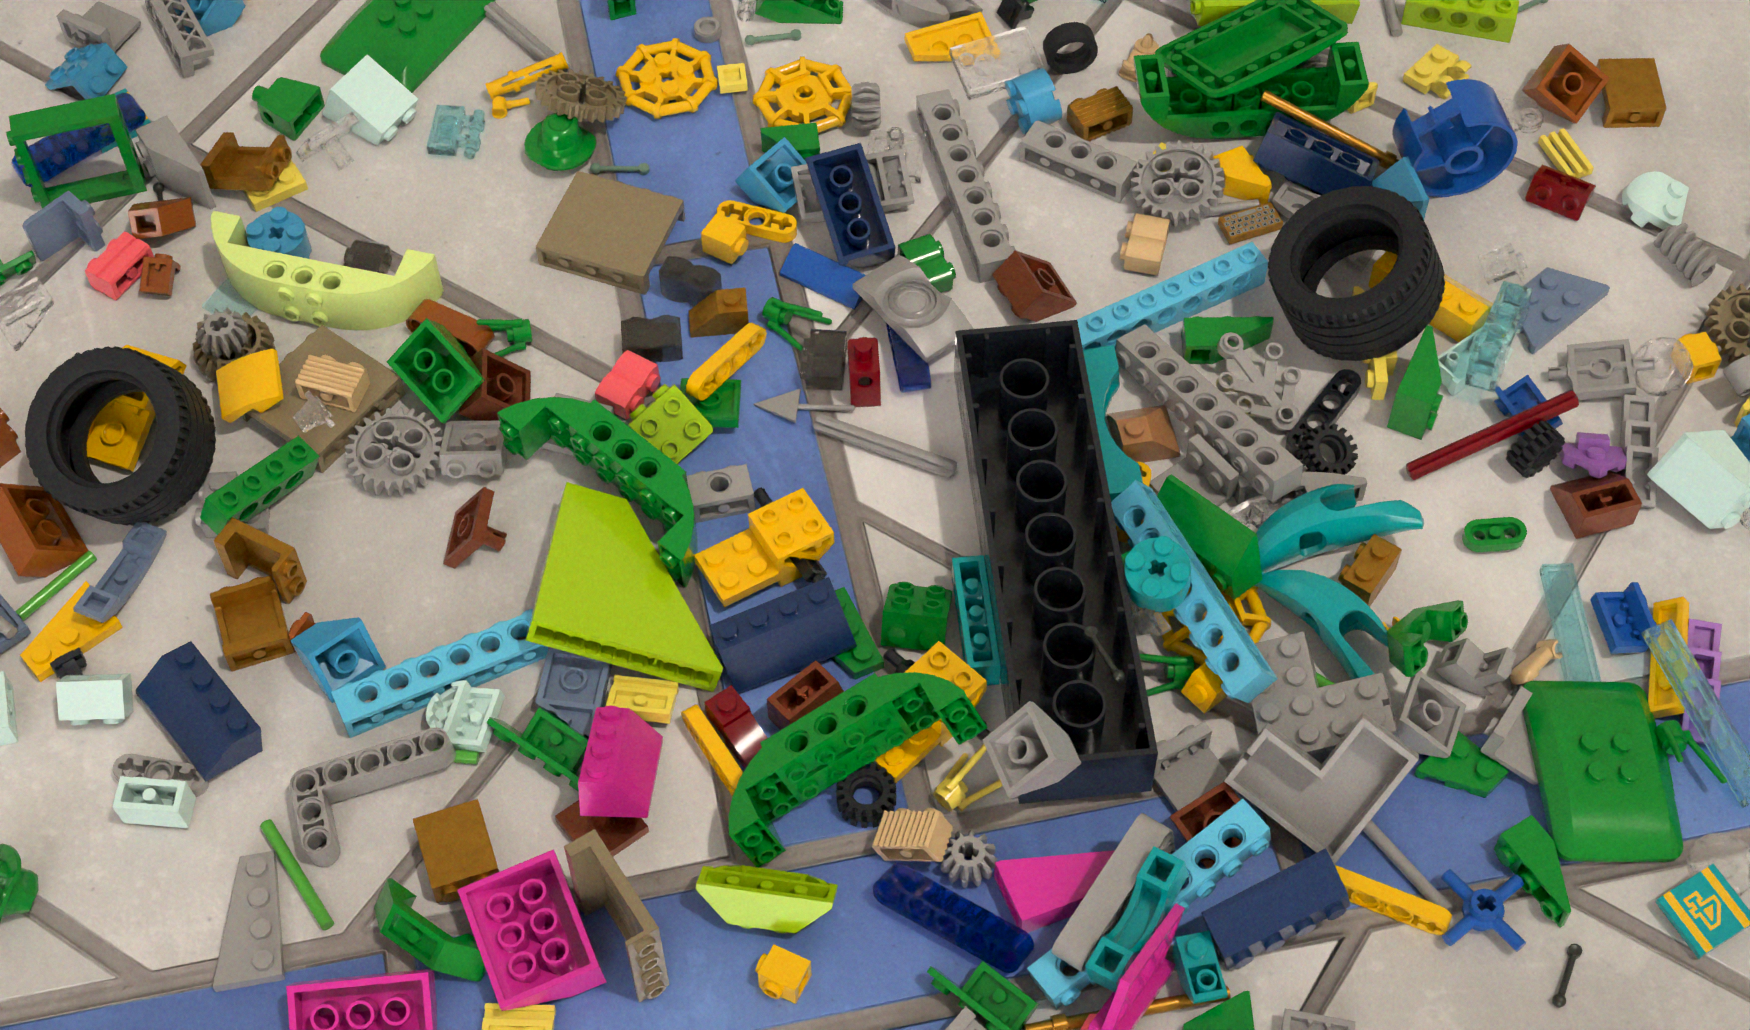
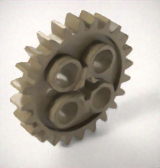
M558 69L557 73L550 70L549 74L543 73L542 77H538L535 89L536 100L541 101V106H548V111L556 110L557 115L566 114L568 119L577 117L580 122L583 119H588L591 123H594V119H597L604 123L605 119L613 121L614 117L620 118V114H624L627 99L624 96L625 91H620V86H613V81H604L603 76L594 77V73L586 75L582 70L578 73L571 69H568V72ZM580 88H583L582 102H581V104H580V103H579Z
M1741 283L1736 289L1731 285L1726 291L1721 290L1708 305L1709 309L1705 312L1708 319L1704 322V325L1710 327L1707 335L1715 337L1713 342L1716 346L1721 347L1720 356L1725 354L1730 356L1728 359L1729 364L1750 355V287L1746 289L1743 283Z

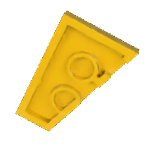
M981 12L905 33L904 41L913 61H1000L1001 59L1000 51Z
M87 581L82 584L20 654L24 663L39 682L54 674L50 663L56 658L77 648H80L84 654L123 628L115 615L106 622L101 623L74 612L73 607L90 586Z

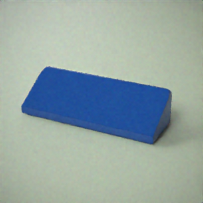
M797 243L792 246L780 270V276L855 310L863 298L853 289L852 284L866 275L847 266L839 265L838 262Z

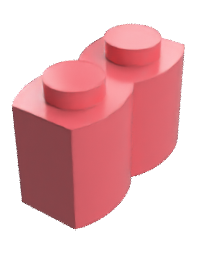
M629 350L625 351L615 363L612 371L603 378L595 391L596 401L613 406L614 414L626 420L629 419V414L639 405L644 404V397L650 391L654 392L659 386L661 377L659 376L658 365Z

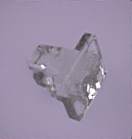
M310 391L304 393L308 401L292 416L299 428L306 433L317 425L320 426L324 423L330 428L336 425L331 418L333 415L324 402Z

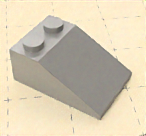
M167 115L135 129L139 141L135 144L142 158L146 157V160L142 163L150 177L155 175L165 188L186 198L191 197L192 201L206 208H216L202 167Z

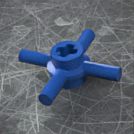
M1451 869L1442 875L1441 879L1464 901L1462 905L1464 917L1442 935L1447 945H1454L1471 929L1476 931L1493 929L1516 952L1523 948L1526 941L1503 920L1505 913L1503 902L1524 885L1523 880L1518 875H1513L1495 891L1490 889L1473 891Z

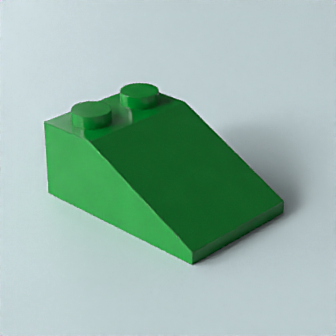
M428 318L419 325L387 360L389 366L443 424L450 419L485 381L455 337L442 324Z
M1426 325L1398 387L1387 428L1422 440L1426 429L1432 431L1438 416L1437 412L1443 400V395L1439 394L1442 379L1433 327Z

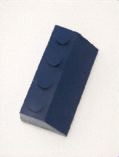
M1277 111L1253 160L1261 168L1267 171L1274 170L1284 175L1288 181L1301 183L1320 196L1334 190L1352 186H1370L1379 163L1378 159Z
M857 143L805 158L839 265L870 267L893 259L896 247L862 144Z
M829 577L709 625L731 682L738 694L806 668L815 660L821 662L857 647Z
M192 641L162 655L136 688L138 697L205 782L263 751L260 726Z
M1325 848L1201 913L1214 946L1227 969H1230L1234 966L1236 968L1246 966L1253 961L1255 955L1265 950L1267 952L1277 950L1284 945V940L1296 934L1297 936L1308 934L1316 927L1315 924L1327 918L1328 920L1339 918L1347 911L1346 908L1350 907V901L1336 867Z

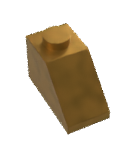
M746 287L715 290L690 309L688 312L691 338L737 334L749 323Z

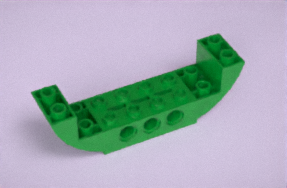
M535 398L516 403L497 413L500 423L499 429L504 438L503 445L511 454H519L525 460H528L552 438L559 447L563 449L567 447L572 451L580 464L583 466L589 465L596 470L597 476L604 483L609 484L611 482L616 486L623 498L629 502L635 501L640 505L643 513L651 520L657 519L664 524L667 533L658 541L659 558L664 563L674 583L677 581L684 587L688 585L695 568L694 555L698 553L694 507L688 488L687 474L684 469L595 399L588 403L573 398Z
M917 672L894 673L879 677L874 673L761 742L762 748L749 762L734 791L729 811V835L756 867H760L765 863L771 862L776 856L786 851L772 821L786 815L790 810L808 799L814 798L826 788L842 781L849 774L873 762L877 757L901 745L905 740L923 729L929 728L940 719L958 745L973 739L978 733L988 727L964 690L948 680L935 675Z

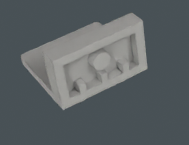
M100 1L96 2L83 16L73 14L64 9L56 16L66 40L81 47L106 42L114 52L141 25L140 19Z
M1196 434L1188 441L1186 457L1152 479L1149 487L1158 494L1166 477L1172 474L1210 502L1220 506L1236 494L1239 473L1199 434Z

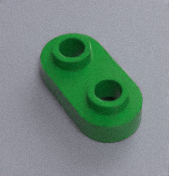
M1514 517L1476 519L1470 521L1465 526L1462 541L1469 550L1474 552L1515 550L1523 545L1527 535V528L1521 520Z

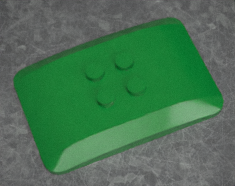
M367 0L325 45L320 53V58L325 66L346 75L366 55H369L413 93L486 17L485 5L496 1Z
M1256 0L1159 47L1155 54H1162L1165 68L1206 96L1217 98L1246 91L1309 60L1346 36L1348 25L1310 0Z
M1536 680L1527 682L1523 688L1533 694L1525 705L1523 714L1548 831L1554 840L1557 855L1566 861L1672 862L1678 859L1683 852L1680 822L1664 751L1661 748L1655 731L1657 726L1653 713L1650 711L1645 691L1637 684L1631 682Z

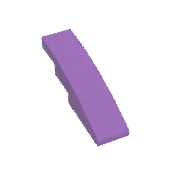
M1689 618L1684 713L1679 714V723L1683 731L1689 730L1696 743L1714 745L1721 689L1719 672L1722 652H1719L1722 624Z

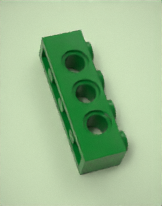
M298 435L207 496L200 519L217 535L232 517L246 523L310 479L315 472L320 456Z

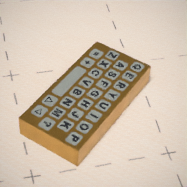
M1268 202L1218 218V225L1230 245L1280 230L1283 226V221L1273 204Z

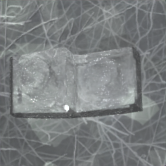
M1263 494L1238 504L1226 513L1246 527L1252 524L1259 529L1275 511L1281 508L1283 496L1271 502Z

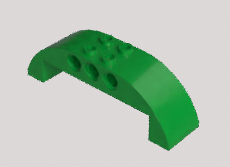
M1359 42L1332 44L1329 49L1326 67L1289 69L1246 91L1217 98L1206 96L1178 76L1166 77L1162 54L1137 55L1133 58L1140 101L1147 114L1163 128L1194 138L1224 139L1265 136L1276 111L1305 124L1261 101L1260 98L1265 90L1327 122L1350 108L1365 93L1369 86Z

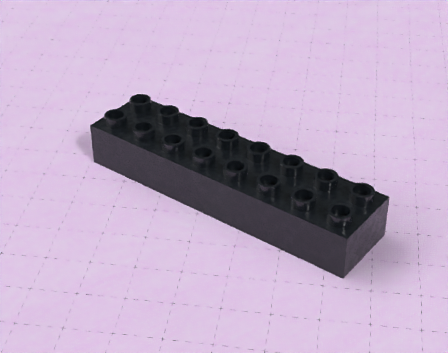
M1070 320L955 331L954 378L981 555H984L1000 658V683L1006 720L1029 701L1034 702L1069 735L1082 763L1058 783L1018 796L1019 804L1151 791L1158 750L1078 321ZM1094 626L1097 628V637L1117 669L1122 670L1125 674L1122 682L1116 683L1112 680V672L1094 643L1087 640L1084 636L1086 627Z

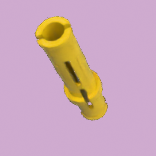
M560 52L555 56L536 62L518 71L513 72V70L507 72L508 75L492 82H487L485 85L493 100L497 96L514 90L515 92L521 91V87L538 81V77H542L543 73L549 74L550 70L557 73L558 69L564 70L569 67L563 53ZM552 65V67H550V68H548V69H545V70H543V71H541V72H538V73H536V74H533V75H531V76L529 75L530 73H532V72H534V71H537V70L542 69V68H544V67H546V66ZM522 76H525L524 79H521V80H519V81H516V82H514V83H512V84H509V85H507V86H504V87L502 86V85L505 84V83H508V82L513 81V80H515V79H517V78H520V77H522Z

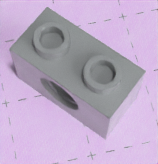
M747 464L739 466L730 465L723 469L708 472L700 471L687 476L696 523L755 511L754 492Z

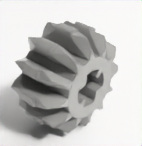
M869 82L854 84L851 88L853 126L855 129L863 130L879 128L881 124V104L878 84Z
M228 307L223 312H219L215 308L214 314H204V321L197 322L198 331L196 332V339L206 355L213 354L218 359L225 354L230 359L232 352L241 353V346L248 344L247 335H249L247 323L244 322L239 312L232 313Z
M973 829L968 832V836H964L958 830L955 833V839L949 838L943 862L941 863V871L949 873L951 884L960 879L964 889L967 887L968 881H973L979 887L981 885V877L989 880L992 876V868H995V862H997V858L994 856L995 846L994 844H987V836L985 834L976 838ZM965 857H971L972 860H965Z

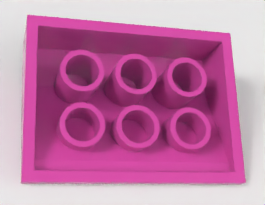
M554 849L457 889L501 1011L572 997L606 983L603 971Z
M431 969L294 982L286 986L290 1030H437L434 970Z

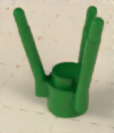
M774 297L768 299L762 312L763 318L769 320L767 327L776 331L799 351L803 350V346L780 327L782 324L787 325L791 321L793 314L828 325L832 324L831 319L822 317L823 313L821 311L783 302Z
M478 319L476 321L478 325H488L493 332L506 331L508 342H514V345L494 353L500 357L515 351L526 350L525 343L532 342L529 319Z
M1139 653L1141 661L1164 663L1165 678L1172 680L1170 683L1147 689V696L1172 689H1183L1185 681H1188L1194 671L1192 655L1170 657Z
M1668 720L1656 727L1655 731L1661 748L1664 751L1672 788L1673 781L1667 753L1675 755L1678 762H1683L1681 753L1686 749V744L1693 749L1721 783L1725 784L1727 782V779L1693 739L1689 730L1683 731L1678 721Z

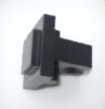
M1002 0L996 13L1011 29H1016L1019 21L1031 18L1035 9L1029 5L1027 0Z
M77 648L56 658L50 665L57 678L61 679L65 675H83L80 669L87 666V661L81 649Z

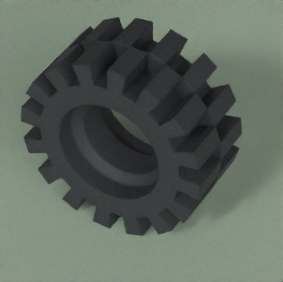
M1540 421L1539 424L1536 423L1531 429L1528 428L1524 431L1525 434L1516 439L1518 441L1511 445V450L1506 454L1507 462L1525 478L1533 477L1536 472H1541L1544 466L1547 467L1550 464L1549 462L1558 456L1557 453L1561 452L1563 449L1561 446L1565 444V438L1547 421Z
M1323 423L1307 433L1297 447L1301 449L1297 452V458H1303L1300 462L1308 468L1305 472H1325L1343 475L1350 472L1356 465L1354 461L1358 459V454L1353 453L1358 449L1357 444L1351 445L1350 443L1354 439L1350 434L1346 437L1344 434L1347 430L1343 427L1337 430L1338 425L1334 423L1330 426L1328 423ZM1321 443L1326 444L1333 450L1336 459L1335 463H1330L1323 458L1319 450Z
M871 763L870 769H866L864 765L859 770L849 774L842 781L837 782L836 800L839 813L842 812V818L845 821L850 818L851 825L855 827L858 821L861 822V828H867V822H872L873 828L879 826V820L882 818L883 812L885 810L888 812L890 810L894 811V806H896V783H894L893 776L891 774L887 776V770L884 767L877 771V764ZM861 787H872L878 791L879 798L872 804H861L854 799L853 795Z

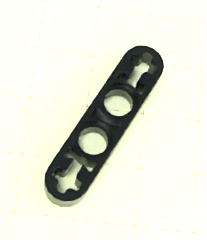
M1350 369L1338 371L1290 431L1285 449L1296 459L1303 460V458H1297V452L1301 449L1297 448L1295 444H1299L1303 436L1314 429L1307 422L1314 419L1322 423H1328L1329 426L1333 423L1335 424L1356 398L1361 385V377L1358 373ZM1347 382L1352 384L1347 385L1343 393L1340 392L1342 384ZM1325 400H1334L1339 404V407L1330 409L1323 402Z

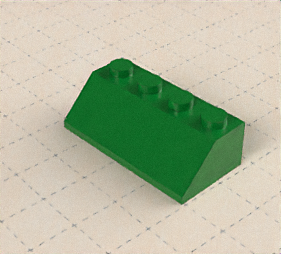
M1172 474L1166 477L1157 497L1220 592H1224L1232 599H1236L1263 580L1257 534Z

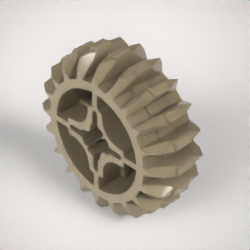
M247 312L242 315L249 329V335H247L248 344L241 346V353L232 352L230 359L225 354L218 359L213 354L206 355L195 338L193 358L196 365H198L199 371L206 375L211 382L217 380L216 371L228 363L252 353L275 349L273 334L270 333L269 327L265 322H261L258 316L251 318Z

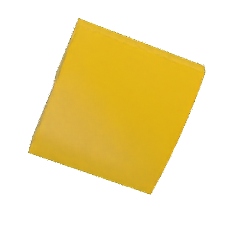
M275 349L246 355L216 371L221 417L229 423H232L251 409L263 413L284 399L278 354Z

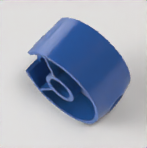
M1462 79L1446 82L1452 95L1450 100L1436 108L1429 106V112L1413 122L1408 111L1403 108L1395 120L1392 130L1395 145L1401 158H1409L1428 196L1450 197L1476 190L1500 175L1508 167L1516 154L1518 146L1516 134L1494 89L1482 81Z

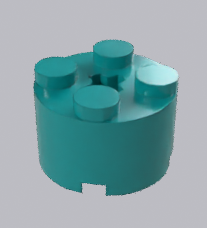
M1167 536L1149 538L1135 545L1125 558V579L1130 599L1138 607L1155 610V612H1167L1178 607L1185 600L1191 583V564L1185 550Z

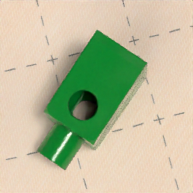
M283 77L277 78L269 89L260 85L256 86L252 93V100L258 102L257 106L263 122L293 141L298 139L325 107L319 86Z

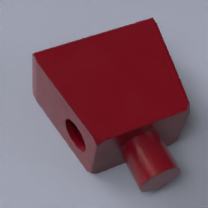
M867 337L847 340L851 405L855 406V408L881 406L878 339ZM869 377L870 384L860 385L859 379Z

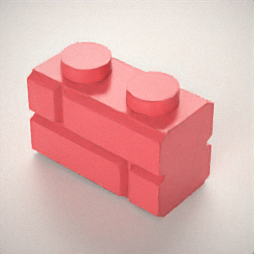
M124 231L117 239H112L108 243L106 250L98 258H93L88 263L85 273L90 285L94 289L117 300L142 275L144 257L154 258V255L147 243L136 239L133 235Z

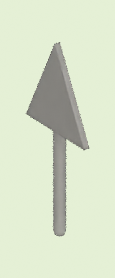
M801 389L753 404L755 407L796 423L798 410H855L853 405L799 404Z

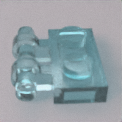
M437 105L427 143L428 154L456 156L458 148H464V156L468 159H473L476 152L480 149L481 139L479 137L485 128L484 111L476 109L473 115H466L464 106ZM462 129H469V134H461Z

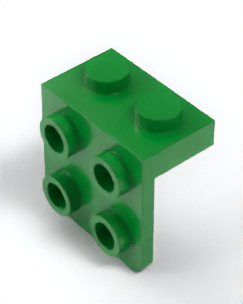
M909 582L891 584L883 609L880 645L926 651L931 649L938 641L945 645L952 591L938 585L922 587L914 586Z

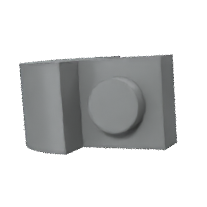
M1468 638L1444 646L1434 670L1457 688L1475 695H1492L1496 684L1505 681L1510 676L1516 654L1508 647L1484 653Z

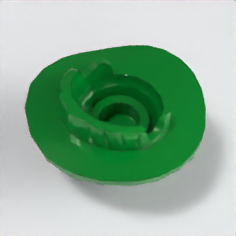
M557 113L547 115L543 121L537 123L530 130L524 142V150L528 158L549 170L562 171L574 169L590 159L595 151L597 140L592 133L579 126L577 117L568 119L566 114L557 115Z
M0 844L1 922L2 917L31 912L32 903L39 891L38 875L31 870L21 868L19 853L14 847L7 844Z

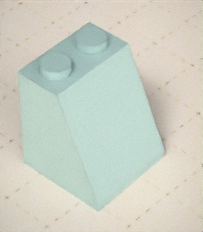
M366 55L330 89L322 114L331 121L378 146L385 139L390 141L398 132L399 128L397 127L402 122L407 124L413 119L417 113L415 107L418 98L369 55Z
M1725 430L1684 433L1647 474L1652 481L1709 529L1723 527L1727 529L1736 525L1741 519L1740 515L1750 507V462Z

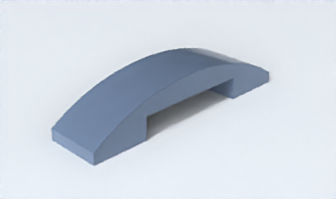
M146 522L135 523L122 541L123 549L96 586L90 585L73 607L74 612L101 623L106 622L116 614L147 574L166 538L167 531Z

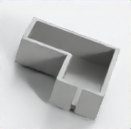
M1304 631L1255 643L1278 678L1251 701L1258 734L1268 722L1321 764L1363 711L1400 739L1389 691L1382 672L1319 687L1311 648Z
M1364 711L1322 764L1267 722L1249 745L1247 752L1241 755L1227 773L1224 782L1316 853L1326 848L1335 865L1419 760V755Z

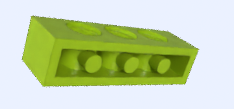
M1406 0L1401 24L1510 43L1517 19L1519 0Z

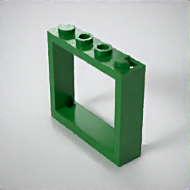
M115 93L9 116L11 131L6 132L10 146H16L14 152L19 166L24 165L23 175L27 185L32 184L31 193L34 202L40 203L42 208L68 190L81 202L86 200L89 204L147 191L144 170ZM109 123L127 170L45 187L26 140Z

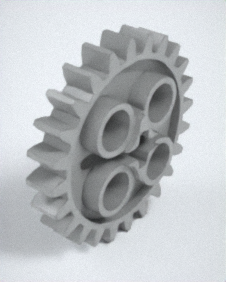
M1179 140L1177 146L1172 147L1168 141L1166 149L1162 150L1157 145L1155 146V154L1146 152L1147 161L1138 160L1139 168L1133 169L1134 178H1131L1132 196L1135 198L1136 206L1142 207L1144 215L1151 213V216L1173 219L1174 226L1178 225L1179 219H1183L1189 225L1190 217L1200 221V213L1203 212L1210 215V206L1217 207L1218 198H1223V188H1225L1224 169L1220 168L1219 158H1213L1212 151L1204 154L1203 145L1194 149L1193 142L1190 141L1187 147H1183L1181 140Z
M399 407L396 414H392L390 408H387L385 416H381L376 411L374 412L375 420L371 421L365 417L363 418L364 427L355 425L354 428L357 435H348L350 444L345 445L347 453L345 460L350 475L354 476L357 484L363 483L366 491L374 487L376 495H379L383 489H386L388 497H391L394 490H399V493L403 496L407 487L416 492V484L418 482L427 486L426 476L436 478L435 468H441L439 453L443 436L440 427H436L434 419L427 421L424 412L416 417L415 409L413 408L407 414H404L402 407Z

